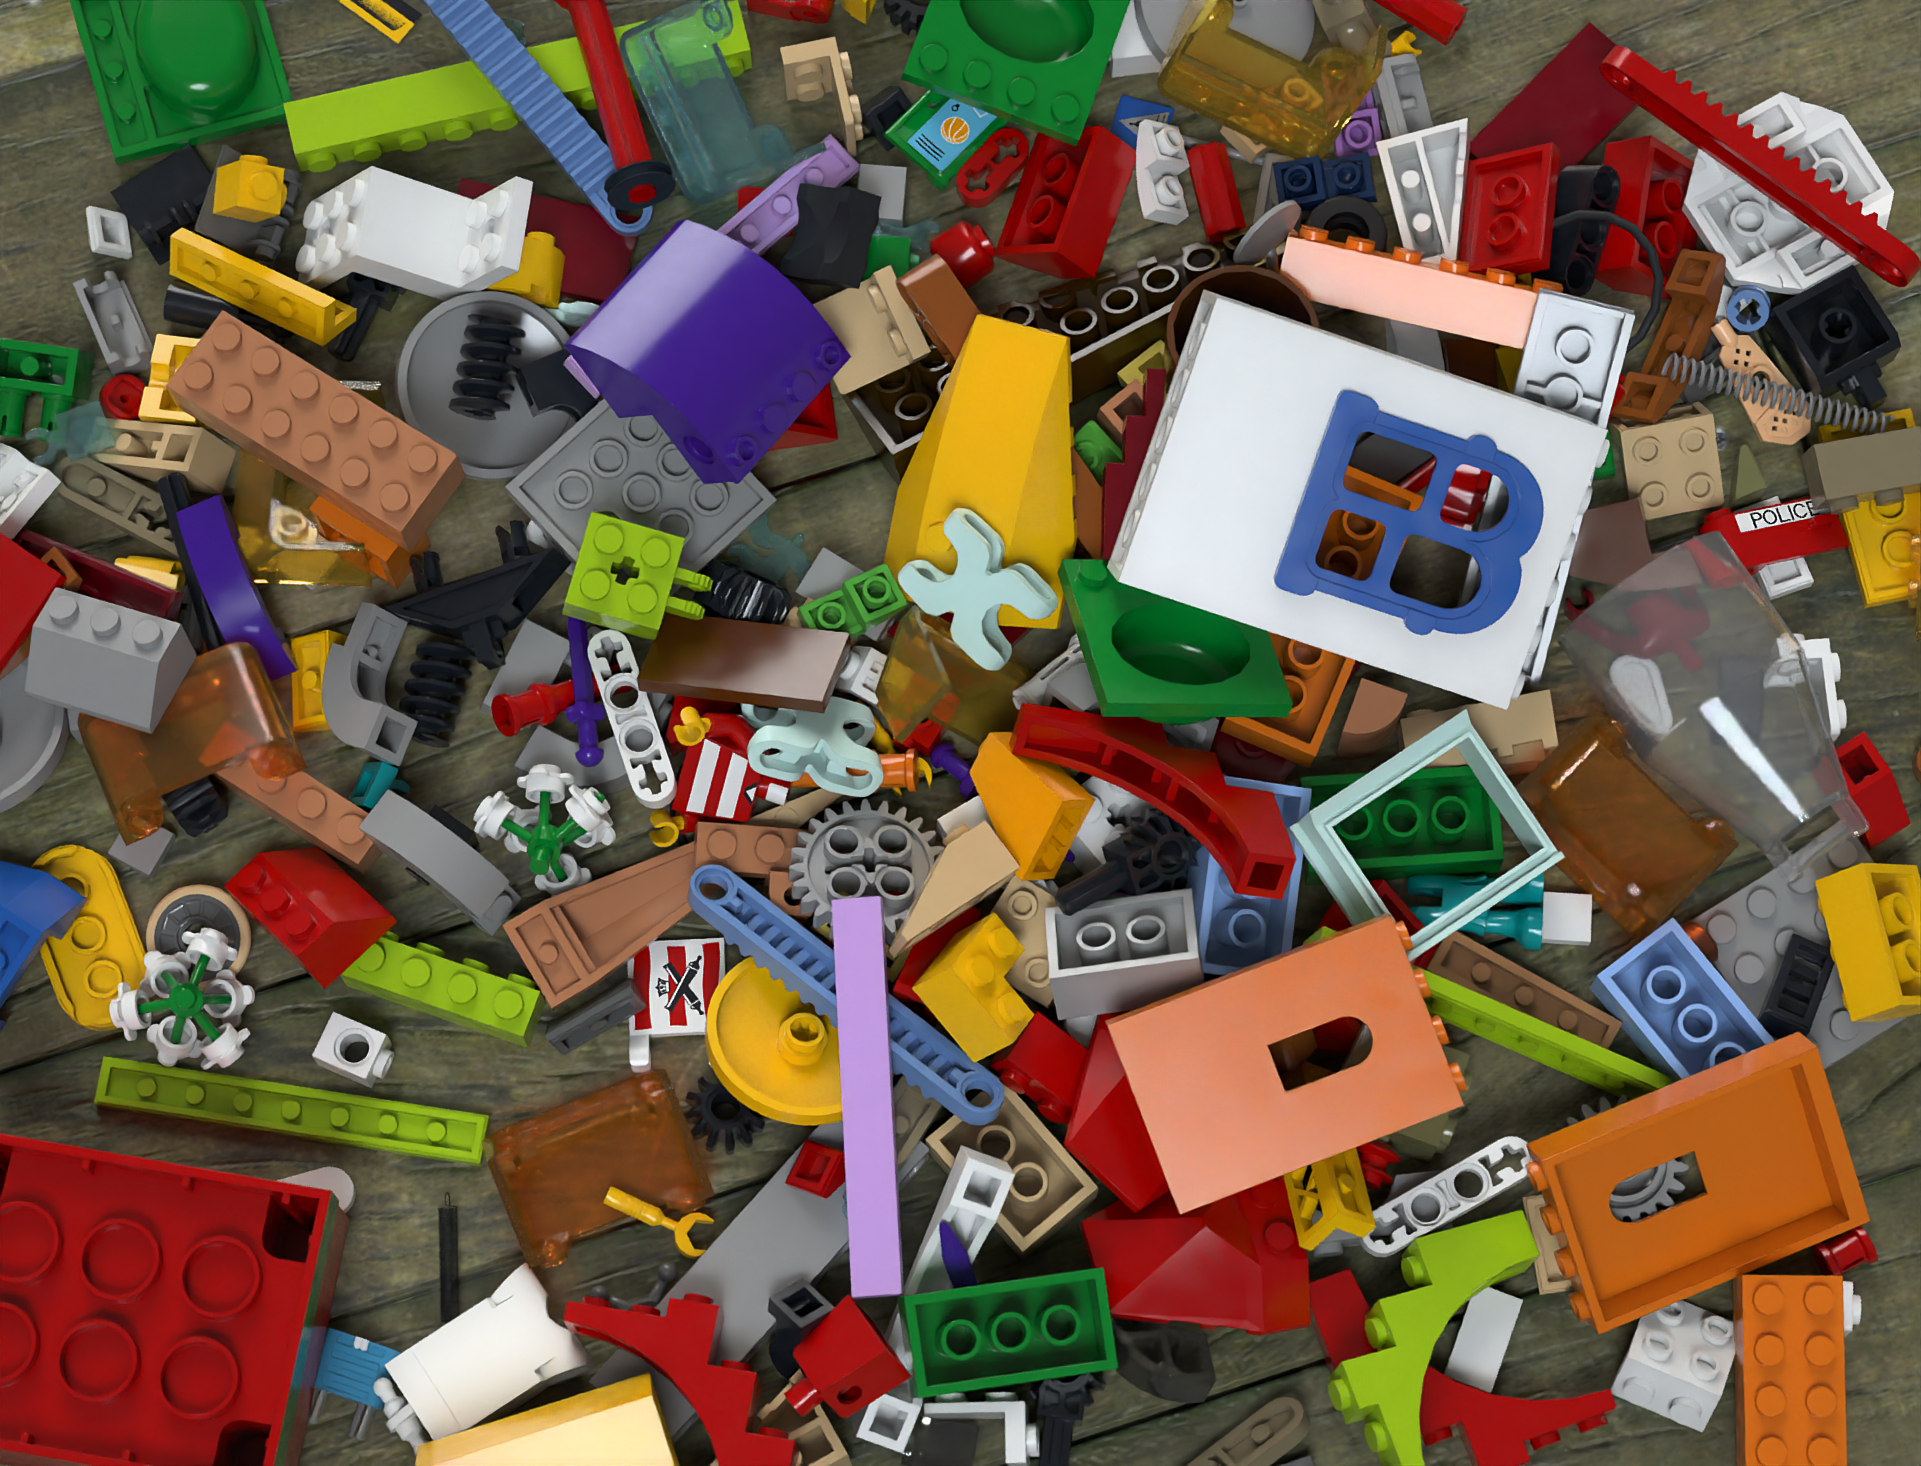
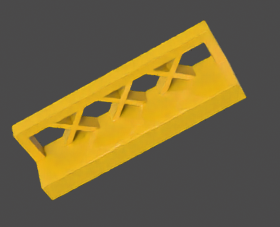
M180 228L170 236V275L322 347L356 321L357 309L185 228Z
M1305 1061L1300 1067L1286 1071L1280 1077L1285 1092L1335 1072ZM1356 1147L1311 1164L1312 1172L1306 1190H1304L1302 1181L1307 1166L1283 1175L1300 1247L1312 1251L1335 1229L1364 1238L1376 1228ZM1318 1201H1320L1323 1217L1313 1225L1314 1212Z

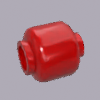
M958 222L934 237L929 243L931 255L937 254L946 262L965 290L994 271L995 263L993 258L999 255L989 236L979 223L973 227L968 222Z

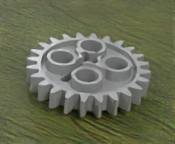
M863 799L861 810L854 811L847 801L843 802L842 814L839 816L830 808H826L824 811V823L811 818L809 820L808 833H798L797 847L792 848L790 864L792 865L789 866L788 879L794 882L792 885V898L801 899L800 913L803 915L815 912L813 918L814 928L821 927L827 922L831 924L830 938L833 939L831 900L881 896L884 906L885 939L891 945L895 938V932L900 929L933 863L945 849L944 846H935V831L921 834L923 818L919 817L908 823L905 821L907 808L902 807L895 815L888 813V801H883L878 811L871 810L867 799ZM843 849L851 853L839 854L835 850ZM894 849L899 851L900 853L891 854L883 850ZM847 891L854 895L841 896L837 892ZM886 891H898L903 895L893 896L887 894Z

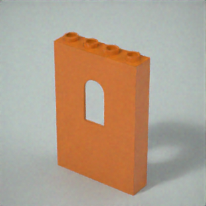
M1383 914L1106 1021L1179 1214L1464 1106L1459 1093L1466 1091L1467 1086L1457 1062L1448 1064L1443 1052L1442 1045L1448 1044L1449 1039L1439 1015L1433 1017L1429 1015L1424 998L1430 997L1431 992L1422 969L1412 970L1406 951L1413 949V945L1403 921L1394 923L1391 915ZM1341 1017H1355L1368 1026L1372 1035V1048L1365 1060L1355 1066L1285 1092L1267 1045Z
M1799 1031L1526 1144L1532 1161L1525 1164L1526 1171L1536 1192H1542L1546 1204L1540 1208V1214L1551 1236L1556 1234L1560 1249L1554 1251L1555 1260L1564 1278H1570L1574 1292L1568 1294L1571 1308L1579 1322L1586 1320L1599 1335L1870 1222L1818 1048ZM1693 1151L1705 1187V1193L1635 1222H1623L1613 1216L1609 1205L1610 1196L1614 1188L1621 1181Z

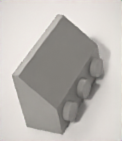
M55 587L32 627L24 691L28 697L152 734L197 655L180 623Z
M1192 888L1097 901L1072 916L1064 915L1059 907L1044 909L1049 978L1058 1020L1136 1010L1204 983Z

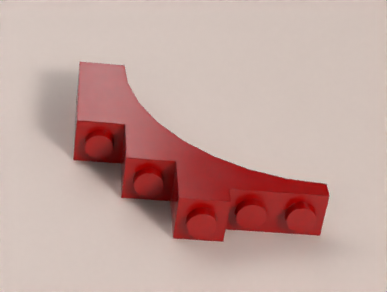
M1029 703L1021 704L1009 742L1012 754L1044 760L1078 770L1130 792L1155 806L1182 825L1205 846L1224 870L1234 893L1282 900L1297 858L1273 792L1226 785L1215 752L1169 746L1162 723H1153L1139 717H1102L1100 714Z
M1347 1269L1309 1283L1311 1323L1330 1373L1332 1374L1342 1361L1378 1352L1377 1348H1373L1370 1345L1365 1331V1316L1371 1308L1367 1304L1351 1270ZM1427 1366L1423 1378L1419 1411L1420 1435L1425 1447H1430L1453 1438L1451 1429L1457 1427L1472 1466H1526L1531 1460L1525 1445L1531 1443L1533 1451H1537L1562 1441L1559 1433L1577 1426L1580 1434L1598 1429L1608 1424L1606 1415L1611 1414L1617 1406L1610 1389L1568 1399L1527 1400L1493 1395L1456 1382L1434 1368Z
M690 1293L684 1294L683 1300L669 1298L666 1317L660 1316V1310L644 1305H632L630 1311L611 1308V1302L595 1297H583L581 1303L567 1301L563 1321L571 1333L608 1342L642 1359L676 1387L697 1412L708 1432L719 1466H797L799 1449L795 1440L788 1439L789 1433L773 1428H759L758 1434L752 1433L762 1385L758 1374L750 1372V1365L738 1361L723 1360L721 1367L715 1366L724 1316L719 1305H713L714 1300L712 1298Z

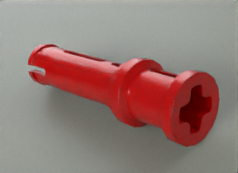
M619 663L610 666L613 676L621 671ZM592 672L594 702L601 700L602 696ZM573 678L550 686L541 682L529 685L527 691L512 696L506 693L496 695L492 700L491 708L498 730L502 735L511 737L517 735L521 728L535 723L541 726L551 724L558 717L559 713L565 712L566 708L575 704ZM621 686L615 690L612 696L630 692L633 687Z

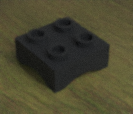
M800 183L796 197L799 213L797 232L790 249L781 258L778 271L785 277L807 284L859 289L861 279L867 270V255L872 234L879 222L878 210L882 197L854 187L842 186L841 188H832Z

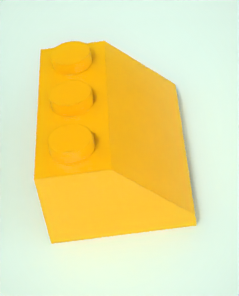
M1860 863L1815 880L1819 896L1818 908L1825 919L1831 942L1830 954L1837 965L1843 988L1842 1000L1849 1012L1851 1022H1882L1921 1014V879L1917 865Z

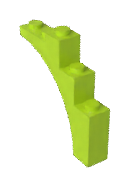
M1522 1209L1415 1238L1401 1255L1403 1277L1408 1286L1413 1287L1414 1290L1379 1299L1365 1316L1367 1339L1373 1348L1378 1349V1352L1342 1361L1329 1376L1328 1392L1332 1405L1336 1410H1341L1346 1424L1365 1420L1364 1433L1367 1444L1372 1452H1377L1382 1466H1425L1422 1456L1419 1424L1423 1378L1434 1345L1453 1314L1464 1303L1491 1285L1525 1272L1540 1256Z

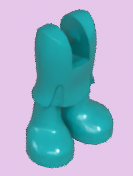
M1544 872L1499 901L1529 906V908L1517 911H1493L1489 908L1456 931L1472 932L1482 937L1485 933L1503 935L1514 938L1524 949L1541 951L1543 908L1541 907ZM1440 873L1408 876L1407 893L1422 897H1442V907H1411L1409 909L1426 927L1498 878H1487L1486 874L1471 877Z

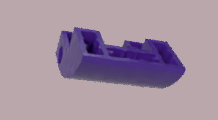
M688 220L678 221L564 344L618 418L652 415L703 484L727 482L739 484L851 358V355L817 309L776 268L752 250L727 235Z

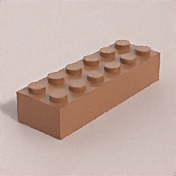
M224 310L221 311L166 385L178 408L409 552L412 551L466 476L457 454Z

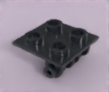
M190 144L110 192L159 266L170 260V236L180 228H185L206 238V236L194 229L212 176Z

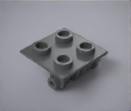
M223 145L194 230L246 258L273 269L276 257L281 252L280 245L285 230L290 225L289 218L294 213L293 206L297 194L302 189V184L299 182L301 176L293 170H284L283 183L287 188V197L278 216L254 223L213 214L217 168L238 161L240 156L243 155L227 145Z

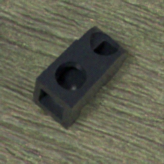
M804 1278L769 1297L768 1312L777 1319L775 1341L770 1343L769 1355L776 1370L787 1380L799 1369L803 1371L793 1356L794 1349L835 1308Z

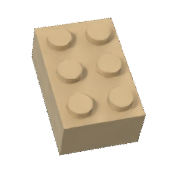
M1003 1085L1005 1091L1004 1100L995 1120L989 1124L978 1126L968 1124L956 1115H953L928 1136L925 1142L926 1146L930 1148L929 1154L948 1176L961 1145L1003 1160L1009 1164L1015 1176L993 1228L1023 1261L1097 1198L1098 1186L1017 1093ZM982 1091L969 1103L974 1106L983 1107L991 1103V1098L985 1091Z

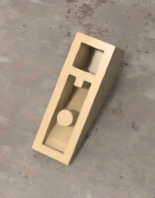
M96 417L82 455L90 457L116 472L156 483L166 475L181 473L185 478L188 491L222 494L236 450L201 427Z
M986 820L971 830L964 824L943 839L942 842L946 847L933 863L888 950L894 958L1006 885L1018 871L1020 866Z

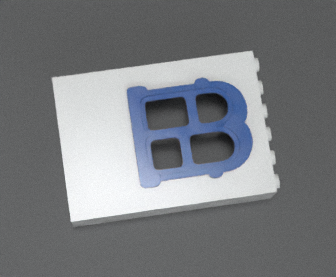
M1203 290L1107 569L1118 582L1507 710L1510 700H1516L1522 691L1525 682V672L1521 670L1527 653L1533 654L1539 644L1542 626L1538 625L1544 606L1549 608L1555 600L1559 587V580L1555 579L1560 562L1561 560L1567 561L1572 553L1576 539L1572 529L1577 515H1583L1589 506L1592 497V487L1588 485L1594 468H1600L1606 459L1609 440L1605 439L1608 430L1581 417ZM1362 432H1372L1434 454L1436 464L1422 504L1417 510L1409 511L1349 491L1344 487L1343 478L1357 438ZM1460 465H1470L1490 472L1499 477L1506 487L1509 498L1507 511L1502 520L1491 529L1480 532L1465 530L1443 522L1440 517L1454 472ZM1335 510H1345L1378 521L1385 527V535L1374 566L1366 580H1356L1323 569L1316 564L1315 558L1329 517ZM1411 534L1420 535L1461 549L1472 555L1478 563L1481 574L1480 586L1473 599L1463 606L1450 609L1437 607L1392 591L1389 585L1406 537Z

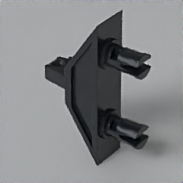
M512 520L510 521L511 534L500 525L495 528L503 560L501 566L444 586L439 554L433 551L423 552L424 564L414 556L409 559L417 595L382 609L407 621V626L464 641L466 648L469 650L474 648L477 662L483 664L488 670H492L506 664L502 638L509 636L508 631L519 626L572 562L554 547L530 555L526 524L523 521Z

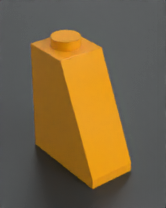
M989 732L987 738L978 749V756L969 774L998 838L1020 866L1015 875L1021 881L1054 879L1095 798L1058 764L1012 754L1009 745L1012 732Z

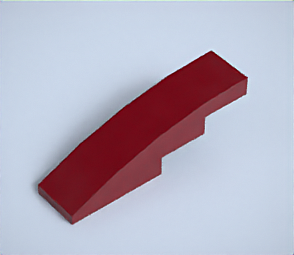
M1146 369L1142 384V416L1127 415L1122 425V463L1106 462L1102 471L1100 560L1104 562H1109L1163 408L1166 369Z

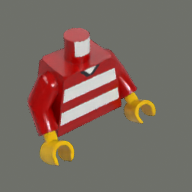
M693 707L682 709L680 716L686 726L675 725L673 727L678 741L688 746L677 792L671 808L677 812L675 817H671L667 811L658 809L650 815L649 820L655 828L664 827L661 830H653L648 834L656 846L667 847L672 845L678 839L679 832L682 835L695 832V825L698 821L726 824L749 821L759 798L785 806L793 781H784L762 775L751 768L748 761L747 746L757 730L742 715L736 713H711L705 710L699 715L698 711ZM773 748L765 750L763 754L771 755Z

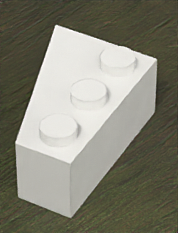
M1468 118L1376 142L1402 247L1422 252L1421 261L1439 265L1441 257L1456 260L1459 258L1471 139Z

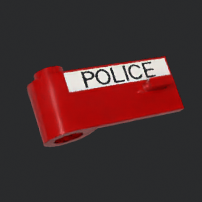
M1811 497L1732 513L1730 508L1720 509L1703 518L1705 524L1698 529L1719 585L1731 584L1746 579L1759 572L1766 565L1841 550L1849 546L1838 514H1831L1829 508L1813 510Z

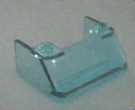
M692 0L625 31L619 41V50L623 62L683 194L696 204H704L773 176L827 150L822 141L794 153L787 136L777 126L764 124L757 128L754 127L717 42L727 38L733 29L732 12L726 0Z

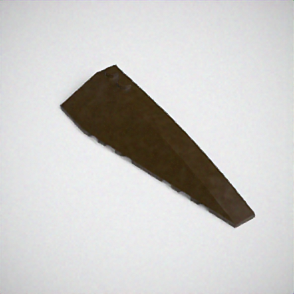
M1252 226L1224 234L1223 242L1215 245H1200V242L1182 247L1183 255L1157 262L1155 256L1137 261V269L1116 275L1114 269L1096 274L1095 278H1083L1042 291L1038 295V300L1027 304L1022 302L1016 303L1013 300L997 305L998 313L989 316L1070 337L1072 402L1069 403L1070 408L1118 379L1117 373L1158 340L1161 339L1165 343L1168 316L1181 291L1193 280L1211 270L1236 265L1233 261L1234 252L1241 239ZM1287 237L1276 248L1279 269L1281 267ZM1266 257L1253 266L1267 269ZM921 329L931 350L927 357L846 395H841L882 465L898 486L952 371L924 329Z

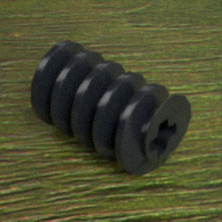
M472 314L468 315V318L474 324L468 325L464 329V336L470 342L463 344L460 348L461 356L467 361L460 362L456 368L457 374L463 379L455 381L452 387L453 392L459 397L452 399L449 402L448 408L466 417L478 420H495L496 412L509 411L511 405L499 399V394L512 393L515 388L502 380L503 375L518 374V368L506 362L507 357L522 355V350L510 344V340L524 338L526 332L504 319Z
M440 641L420 643L416 647V655L420 660L411 663L410 673L415 678L407 680L404 688L410 696L400 699L399 708L404 715L418 721L411 738L412 740L427 746L447 748L450 747V744L440 738L439 734L440 732H455L456 727L444 719L445 714H460L461 708L451 702L450 698L451 696H465L467 692L466 689L456 684L455 681L456 678H471L472 672L463 667L461 662L475 661L477 659L476 654L467 648L452 643Z

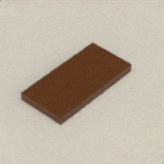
M666 612L656 640L654 639L637 677L639 691L824 713L852 646L850 633L703 616L700 620H692Z

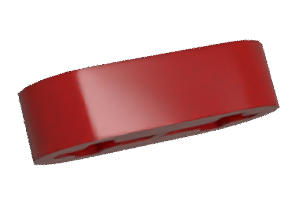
M1012 128L996 131L961 167L957 173L956 190L959 199L965 205L972 208L988 206L1024 169L1028 161L1029 145L1027 138L1022 132ZM1014 144L1017 157L1013 158L1008 155L997 165L996 162L1000 157L999 146L1002 145L1005 148H1009ZM987 171L990 173L985 179V191L980 188H976L973 192L969 191L968 179L970 177L978 181Z

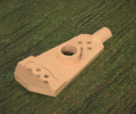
M1726 317L1710 328L1722 345L1718 358L1724 370L1730 368L1733 373L1740 371L1742 376L1748 373L1751 379L1756 372H1762L1769 384L1775 381L1778 386L1785 384L1787 389L1792 387L1750 335H1737ZM1738 375L1736 376L1732 384L1734 390L1737 386ZM1747 378L1744 380L1738 398L1761 442L1791 446L1810 433L1811 418L1807 420L1805 417L1809 406L1807 400L1802 415L1800 417L1796 415L1801 401V394L1796 399L1793 411L1795 416L1793 413L1789 415L1787 410L1792 399V391L1787 397L1784 410L1780 412L1778 407L1783 396L1782 388L1778 394L1775 408L1771 410L1769 405L1774 394V386L1769 391L1766 405L1762 407L1760 402L1765 387L1760 390L1757 402L1752 404L1751 400L1755 391V387L1752 384L1748 400L1744 402L1742 397L1747 385Z

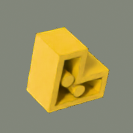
M995 912L957 932L912 987L973 1063L1014 1043L1034 1016V1013L1004 978L1025 949Z

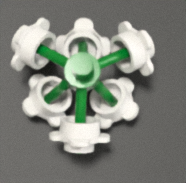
M539 764L533 766L527 776L519 777L517 785L521 788H526V798L528 800L540 803V805H537L534 809L522 810L518 806L509 802L510 798L504 792L499 791L493 798L487 796L477 806V811L474 815V821L477 824L474 832L478 833L482 838L489 835L498 840L508 830V835L504 839L505 847L513 853H517L520 850L527 852L531 859L529 868L534 874H537L535 885L539 890H546L553 897L590 883L592 880V874L589 869L580 868L572 854H561L562 848L573 841L584 848L592 847L598 842L610 845L615 841L616 834L614 829L611 828L613 821L607 812L610 810V806L603 794L593 787L589 789L584 788L583 790L579 789L573 784L574 776L569 773H561V769L558 766ZM573 784L569 787L572 797L565 803L566 809L569 812L567 821L559 828L549 824V821L552 819L550 804L564 800L565 785Z
M203 928L200 933L195 934L186 931L182 935V941L189 944L186 953L180 951L174 955H164L158 950L149 951L143 958L146 971L144 979L139 983V989L131 991L127 982L118 984L117 999H112L110 1003L111 1020L116 1028H123L125 1038L128 1041L136 1040V1030L148 1028L147 1040L156 1046L159 1052L157 1059L162 1065L174 1066L177 1060L186 1057L198 1058L203 1052L206 1058L201 1062L200 1066L204 1070L216 1063L221 1068L235 1063L245 1051L241 1043L250 1035V1031L244 1028L237 1032L234 1027L240 1025L242 1021L241 1014L245 1007L254 1002L255 992L250 985L241 984L235 978V973L232 970H221L226 959L235 961L239 955L237 950L227 945L228 938L223 933L211 928ZM193 963L196 966L189 980L187 969ZM205 970L219 971L216 975V980L210 982L205 988L204 993H202L198 986ZM158 995L169 999L150 1002L148 997ZM203 1008L212 1017L222 1018L223 1025L215 1028L202 1012ZM171 1009L176 1014V1016L165 1018L159 1025L153 1024L150 1026L152 1012ZM190 1018H194L207 1034L203 1041L196 1039L197 1030Z

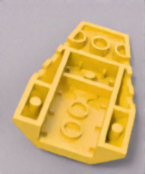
M983 314L976 316L897 490L884 564L886 563L907 601L914 602L898 582V573L906 563L915 560H925L947 575L954 574L958 566V555L950 540L945 536L943 525L954 509L964 508L977 514L1003 539L1005 553L1001 563L1003 568L1017 563L1029 565L1058 597V606L1049 617L1037 620L1026 617L1022 612L1009 604H1002L997 613L998 625L1058 629L1060 627L1065 595L1057 572L1062 559H1073L1078 537L1077 519H1074L1073 511L1076 479L1075 475H1072L1071 447L1074 446V428L1070 426L1069 403L1072 402L1070 337Z

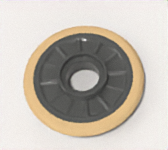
M202 884L184 886L166 895L157 904L149 918L146 930L147 951L158 950L164 955H174L180 951L186 953L189 945L182 941L183 933L188 931L194 924H202L207 928L223 933L228 938L227 945L238 951L237 960L231 961L226 959L221 969L232 970L236 976L244 966L251 947V928L241 905L225 891ZM193 963L187 969L189 980L196 966ZM205 970L198 988L204 991L210 982L216 980V975L219 971Z

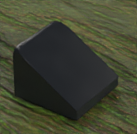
M890 85L860 106L862 123L886 151H890L895 146L883 134L912 104L900 86Z

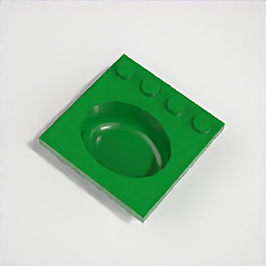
M70 0L116 165L178 150L188 144L193 146L287 121L283 103L292 102L293 100L263 0Z
M930 0L901 79L1070 145L1077 146L1130 0Z
M1062 559L1057 573L1102 717H1139L1153 723L1178 726L1204 723L1215 717H1288L1293 702L1268 631L1118 582L1107 569L1109 562L1097 559Z

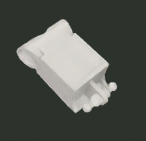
M528 1263L518 1267L491 1297L484 1299L384 1365L405 1397L397 1396L393 1390L392 1382L387 1378L377 1379L373 1385V1391L385 1404L383 1412L389 1419L386 1422V1426L391 1433L397 1432L403 1441L410 1442L414 1448L415 1456L417 1455V1446L429 1442L422 1434L423 1426L434 1441L503 1419L543 1392L548 1386L576 1378L595 1367V1364L575 1334L559 1326L549 1318V1295Z

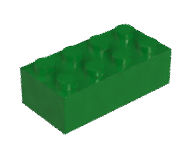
M1469 766L1420 769L1332 827L1368 881L1407 879L1408 876L1426 873L1449 875L1498 873L1504 861L1500 811ZM1368 773L1301 777L1298 787L1312 789L1310 812ZM1303 853L1305 886L1324 884Z
M1104 1267L897 1297L907 1371L911 1375L909 1378L911 1398H924L1118 1369Z

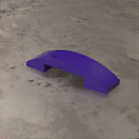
M220 493L176 512L191 564L207 604L228 647L253 688L255 689L299 670L281 627H275L237 543L236 539L241 536L222 494Z

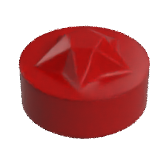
M129 374L117 375L108 380L102 386L99 393V405L107 418L134 421L139 418L138 414L144 388L146 387L145 384L137 377Z

